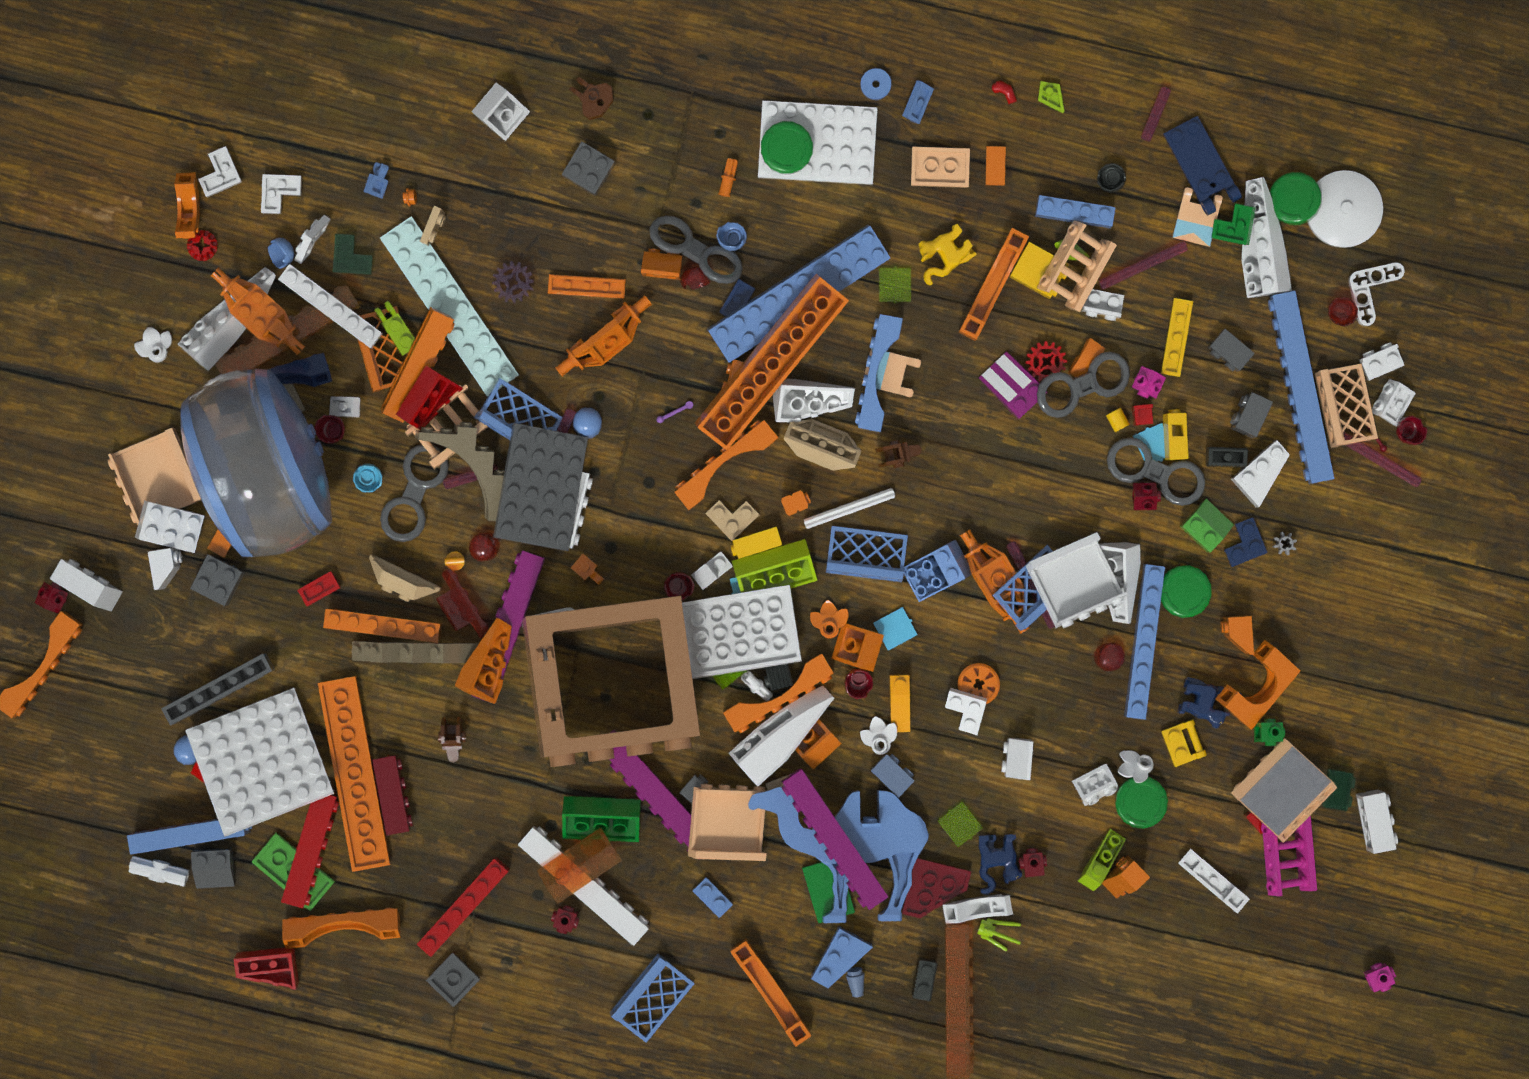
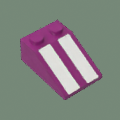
M1005 352L979 377L985 386L1017 419H1020L1038 402L1037 391L1039 383L1008 352Z

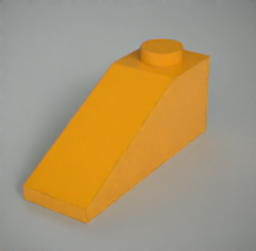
M889 675L891 723L896 724L897 732H910L909 675Z

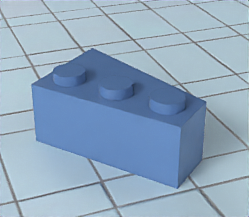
M838 926L812 973L811 979L829 988L871 950L873 945Z

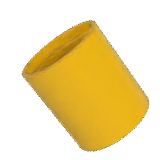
M1122 408L1106 415L1114 432L1130 425Z

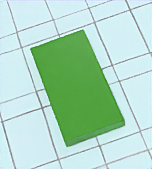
M276 832L253 859L252 863L285 890L297 849ZM316 868L315 875L318 876L315 887L311 886L309 894L312 895L309 906L305 905L309 911L313 909L335 882L334 879L319 868Z

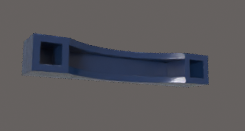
M324 353L315 354L308 358L295 360L291 363L268 369L276 375L282 384L297 383L316 387L332 382ZM255 374L212 386L221 415L240 410L254 396L253 380H255Z

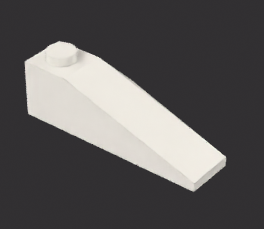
M785 379L773 394L775 421L799 422L804 418H813L826 412L832 413L850 408L853 404L855 388L797 379Z
M1127 542L1099 544L1122 592L1128 593L1123 598L1124 602L1113 606V604L1108 605L1114 622L1129 624L1131 623L1141 564L1140 544Z

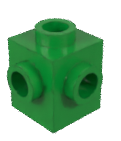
M1264 719V723H1257L1254 726V742H1265V746H1277L1276 742H1283L1285 737L1283 722H1276V719Z

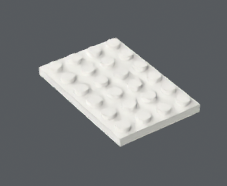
M762 101L758 178L873 185L877 108ZM782 121H793L802 125L809 132L813 142V155L808 165L794 174H779L771 170L764 163L761 155V140L765 132L772 125Z
M790 585L682 603L692 679L802 661Z

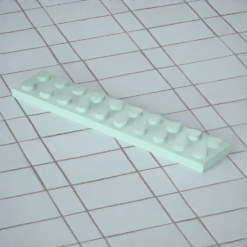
M411 216L384 234L380 239L427 309L429 310L432 307L454 319V328L446 337L488 397L498 378L509 383L518 377L519 374L431 244L427 246L420 242L423 232Z

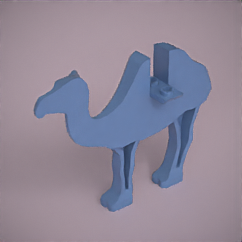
M781 787L752 795L748 803L749 809L755 810L760 808L776 813L780 834L787 845L797 851L816 857L830 868L833 873L832 890L834 901L833 908L823 915V923H846V896L848 891L846 882L848 879L845 874L843 876L839 874L835 868L838 865L836 861L828 858L824 852L827 849L823 843L819 844L814 837L815 830L801 826L798 812L792 805L794 802L792 796L789 795L787 797ZM877 790V819L875 817H863V820H860V791H852L834 818L865 863L889 859L893 874L892 894L888 906L877 916L879 921H902L901 909L906 895L912 886V869L918 855L928 840L926 824L920 816L905 808L893 793L885 790Z

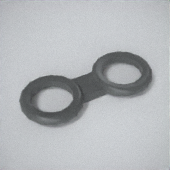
M665 215L656 218L651 223L649 229L650 237L657 247L668 253H682L699 264L704 275L710 280L728 284L735 282L741 276L743 270L742 262L736 253L725 250L722 246L714 245L707 247L694 239L692 230L682 219ZM664 224L678 227L685 236V242L679 245L665 242L658 234V227ZM713 254H721L727 257L734 265V272L729 275H721L714 272L709 267L707 258Z
M1105 352L1096 356L1090 363L1088 372L1078 377L1072 378L1069 374L1062 372L1051 373L1039 384L1037 391L1038 404L1041 410L1048 416L1059 418L1073 412L1078 405L1079 397L1093 392L1103 397L1116 396L1128 384L1130 377L1129 366L1126 360L1118 353ZM1105 360H1114L1121 369L1120 381L1112 389H1103L1096 380L1097 368ZM1063 380L1071 389V398L1067 406L1054 410L1046 402V390L1052 382Z
M1132 437L1120 439L1108 451V469L1116 479L1126 483L1138 482L1144 477L1160 484L1162 494L1172 504L1180 506L1192 504L1204 492V474L1196 464L1186 460L1174 461L1168 466L1152 459L1149 447L1140 439ZM1127 445L1138 447L1144 454V466L1138 473L1133 475L1121 473L1115 465L1116 453ZM1179 468L1191 470L1197 478L1196 490L1193 494L1184 498L1171 494L1167 484L1170 474Z
M422 444L410 449L404 458V475L409 482L403 496L396 497L387 502L381 512V527L385 534L395 541H411L421 534L426 522L425 511L421 506L426 490L441 484L448 473L449 465L447 459L441 464L440 472L433 480L421 481L413 475L411 471L413 458L420 452L427 451ZM433 445L437 451L439 450L440 452H442L440 448ZM397 505H410L417 512V526L410 533L399 534L394 532L389 526V513Z

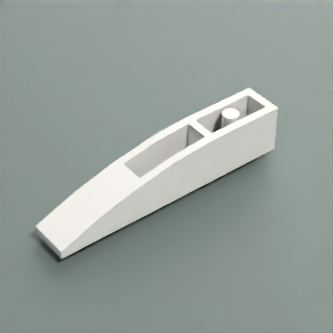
M1264 177L1246 181L1245 205L1254 206L1256 209L1249 245H1242V267L1247 298L1292 291L1283 235Z
M264 267L249 279L248 282L258 285L268 294L276 275ZM223 300L201 320L197 321L189 333L182 337L178 345L209 371L237 341L246 328L230 314L227 304Z
M824 686L805 694L757 727L729 752L730 756L749 778L759 786L788 760L833 701L834 697Z

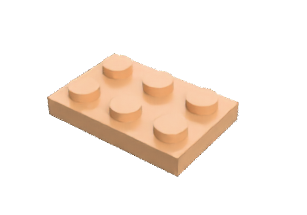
M912 147L911 186L968 188L970 149Z

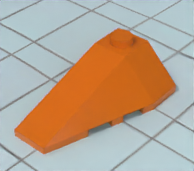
M496 618L462 667L455 684L457 688L490 703H496L503 685L501 675L502 668L506 666L504 655L509 647L511 625Z

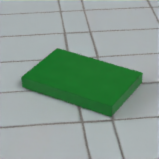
M820 862L802 868L818 923L823 922V915L833 908L834 901L832 890L833 873L827 865ZM849 890L846 896V915L855 913Z

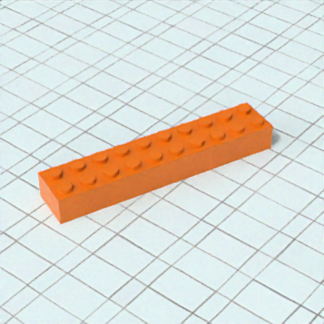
M815 274L696 420L695 425L725 450H728L849 300L818 274Z

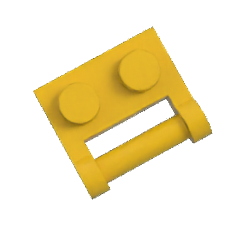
M1194 719L1161 731L1174 767L1207 756L1194 727L1196 725ZM1185 728L1188 730L1196 753L1190 754L1182 732Z

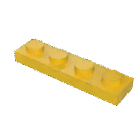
M1173 298L1160 374L1180 377L1193 301Z

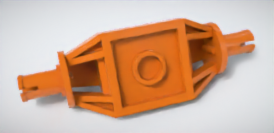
M219 267L212 273L211 277L223 287L220 295L224 297L230 314L257 339L276 344L277 348L281 344H286L296 355L305 348L293 336L294 333L292 332L296 327H292L286 311L258 285L240 279L239 275L231 279ZM227 292H229L232 295L236 302H234V300L230 297V295ZM269 332H271L272 334H274L276 337H278V338L281 339V340H278V339L275 338L274 336L270 335Z
M644 295L632 306H628L624 302L622 307L611 314L614 319L596 334L592 335L586 342L580 339L570 349L567 348L568 358L555 367L560 375L563 377L575 366H579L581 370L584 369L583 367L602 366L633 341L638 323H641L639 314L652 305L647 297ZM631 316L632 318H631V320H630V322H629L627 328H625V327H624V324L626 323V321H627V320L629 319V317ZM587 354H590L592 356L581 360L578 359L579 357H582Z
M971 530L964 532L960 537L969 549L964 557L968 560L972 576L991 607L1003 617V621L1011 620L1012 617L993 597V594L1014 576L1016 571L1004 553L989 546L987 542L978 544ZM980 549H983L992 558L987 559ZM1017 578L1015 580V588L1024 589L1020 578ZM1004 590L1000 596L1004 601H1011V591ZM1015 591L1016 602L1024 603V592ZM1014 605V612L1020 617L1023 605H1018V609ZM1030 626L1021 631L1018 629L1019 633L1021 634L1030 628Z

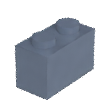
M886 753L870 770L899 798L914 782L912 779L914 774L906 767L902 769L898 765L900 761L893 754L889 756Z

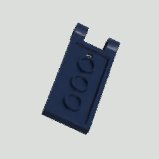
M1198 116L1163 134L1207 216L1216 212L1215 205L1209 198L1213 194L1225 189L1233 203L1242 198L1238 187L1234 184ZM1215 183L1216 187L1212 188L1210 184Z

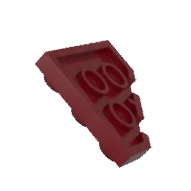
M917 858L912 869V886L906 895L902 914L922 918L929 912L967 891L971 871Z

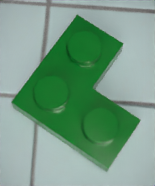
M1239 203L1235 204L1232 222L1214 219L1211 238L1249 245L1256 207Z

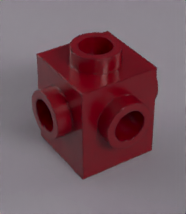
M1133 483V509L1157 510V502H1161V491L1157 490L1156 483Z
M53 581L51 584L43 582L34 603L59 614L63 604L66 602L68 592Z
M1037 848L1026 849V852H1023L1022 857L1019 858L1020 869L1024 870V876L1045 875L1044 867H1047V858ZM1032 860H1036L1035 864H1030Z
M563 905V907L559 906L558 911L554 910L551 921L554 922L553 927L557 928V932L567 934V932H572L573 928L577 929L580 918L577 917L578 911H574V907ZM563 917L568 919L567 924L561 922Z

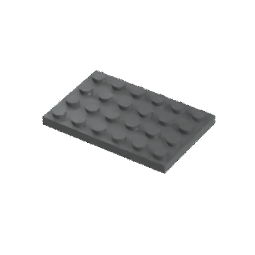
M513 423L493 538L569 551L588 441L587 437Z

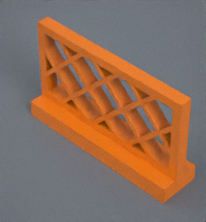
M397 306L393 307L396 314H399ZM387 309L381 310L384 316L386 313H389ZM376 312L360 316L364 320L370 317H373L376 320H378L379 322L375 327L376 329L381 323V320L377 317ZM388 334L386 337L381 335L384 341L379 349L375 346L371 349L358 340L373 393L392 386L397 374L386 369L391 359L400 363L401 366L403 362L393 357L397 347L392 355L381 350L386 341L395 345L392 340L388 339ZM379 352L389 357L385 367L379 365L376 361ZM384 371L395 376L391 383L383 385L381 378Z

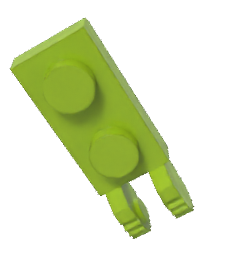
M387 301L384 304L392 317L386 320L381 309L376 308L374 311L381 320L383 328L403 356L409 352L415 338L399 314H396L392 305Z

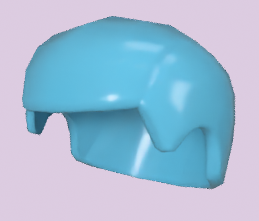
M363 464L353 474V482L356 488L362 492H374L382 485V473L373 464Z

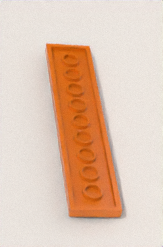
M353 676L318 683L352 872L391 865L357 677Z

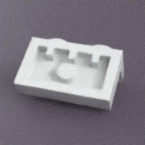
M1092 289L1082 307V311L1086 312L1087 316L1097 317V314L1104 315L1106 320L1116 321V318H1121L1124 295Z
M1390 342L1380 346L1381 351L1375 353L1374 350L1363 354L1364 358L1359 361L1362 364L1368 381L1404 366L1397 349L1399 347L1398 344L1392 345Z
M1389 379L1384 385L1379 398L1375 401L1372 413L1397 426L1412 401L1415 392L1400 382Z
M1107 764L1072 781L1084 806L1088 804L1093 805L1100 798L1113 795L1118 789L1117 782Z

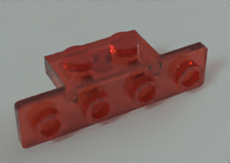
M449 568L442 573V576L451 590L439 596L436 600L455 632L471 623L482 639L488 631V625L480 618L477 607L469 600L468 592L460 585L457 574Z

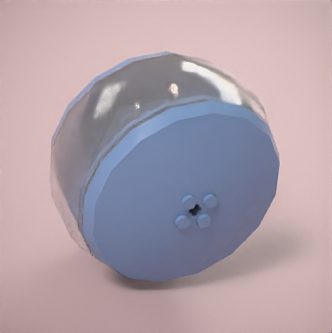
M251 369L221 374L204 383L181 404V434L193 482L212 521L241 556H273L295 551L311 542L332 523L329 485L321 457L323 456L322 453H324L320 442L316 443L315 441L316 431L312 424L308 425L298 405L272 371Z

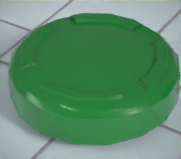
M782 121L772 125L765 132L761 140V155L764 163L771 170L779 174H794L808 165L813 155V142L809 132L802 125L793 121Z
M1290 172L1282 175L1273 183L1269 191L1276 217L1279 221L1288 225H1301L1309 222L1317 215L1322 205V194L1318 183L1311 176L1302 172Z
M1184 565L1176 566L1166 572L1163 579L1161 604L1170 614L1181 618L1193 617L1201 613L1208 606L1212 596L1211 584L1207 576L1200 569Z
M1131 777L1118 788L1114 804L1117 814L1123 822L1134 828L1144 829L1152 827L1162 820L1167 811L1168 798L1162 785L1151 777H1148L1142 783H1136L1133 777Z

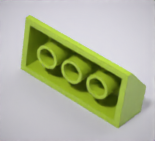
M805 539L732 561L741 593L786 585L795 588L817 581Z

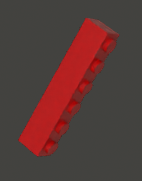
M330 795L310 803L281 903L303 909L305 905L309 906L312 895L309 894L311 886L315 887L318 876L315 875L316 868L320 869L323 857H320L322 849L326 850L329 839L326 838L327 831H331L334 820H331L333 812L337 813L339 807L338 797Z
M495 857L416 945L432 957L510 869Z

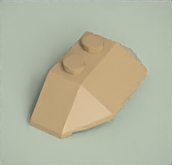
M813 419L790 422L783 438L798 457L830 470L855 468L861 454V449L857 447L848 433Z
M373 554L369 557L377 582L382 585L381 589L391 594L395 591L400 594L399 598L407 602L410 599L416 600L439 592L442 587Z

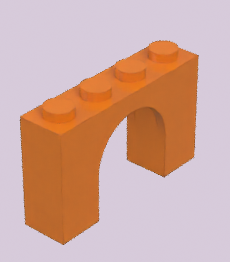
M1266 640L1261 643L1253 655L1265 666L1267 671L1266 682L1262 689L1253 696L1243 697L1238 691L1227 684L1216 697V700L1251 730L1300 672L1290 660Z

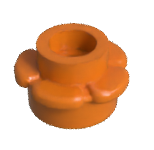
M407 188L406 192H403V201L409 207L417 204V195L415 189L409 190Z

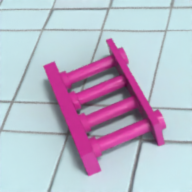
M1311 815L1294 831L1295 840L1285 841L1284 843L1278 842L1277 836L1262 823L1261 831L1263 833L1268 895L1283 896V888L1299 886L1301 891H1317ZM1296 848L1297 859L1279 861V850ZM1298 867L1297 879L1281 881L1280 869Z

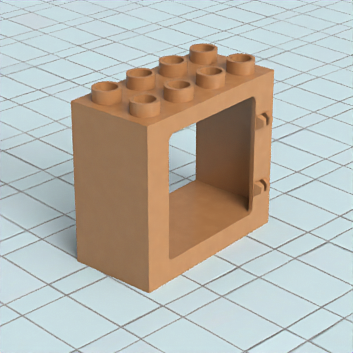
M681 596L526 616L522 620L540 758L549 757L550 767L576 764L574 753L586 751L588 752L589 762L614 759L613 748L626 746L627 756L653 753L652 742L664 741L665 751L692 748L691 737L700 736ZM660 620L673 714L672 723L667 726L580 738L567 737L552 635ZM542 649H547L548 660L543 661ZM555 709L556 721H551L550 710Z

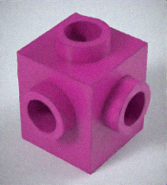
M1141 366L1132 388L1138 391L1137 394L1146 399L1149 396L1157 398L1166 378L1156 371Z
M1376 963L1371 966L1370 970L1363 972L1373 992L1379 990L1381 992L1387 991L1392 988L1391 985L1396 984L1393 979L1396 977L1393 968L1388 967L1385 963Z

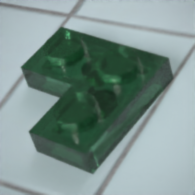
M335 234L333 272L372 275L373 256L354 254L355 235Z

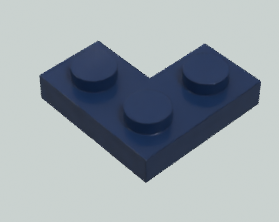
M738 279L719 313L728 316L745 305L755 291V288Z
M1253 517L1234 524L1241 543L1224 549L1231 567L1267 553Z

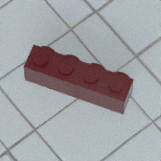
M397 755L375 758L372 761L386 836L408 832L411 830V826H413L412 815H408L407 810L410 807L408 796L404 794L406 781L405 777H401L400 772L403 769L402 760Z

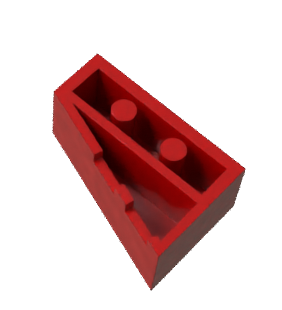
M425 366L395 415L421 430V427H425L438 414L437 411L444 404L447 405L451 401L450 398L463 388L430 367Z
M294 948L238 952L234 957L236 978L259 983H270L274 986L290 987L293 990H296L299 980Z

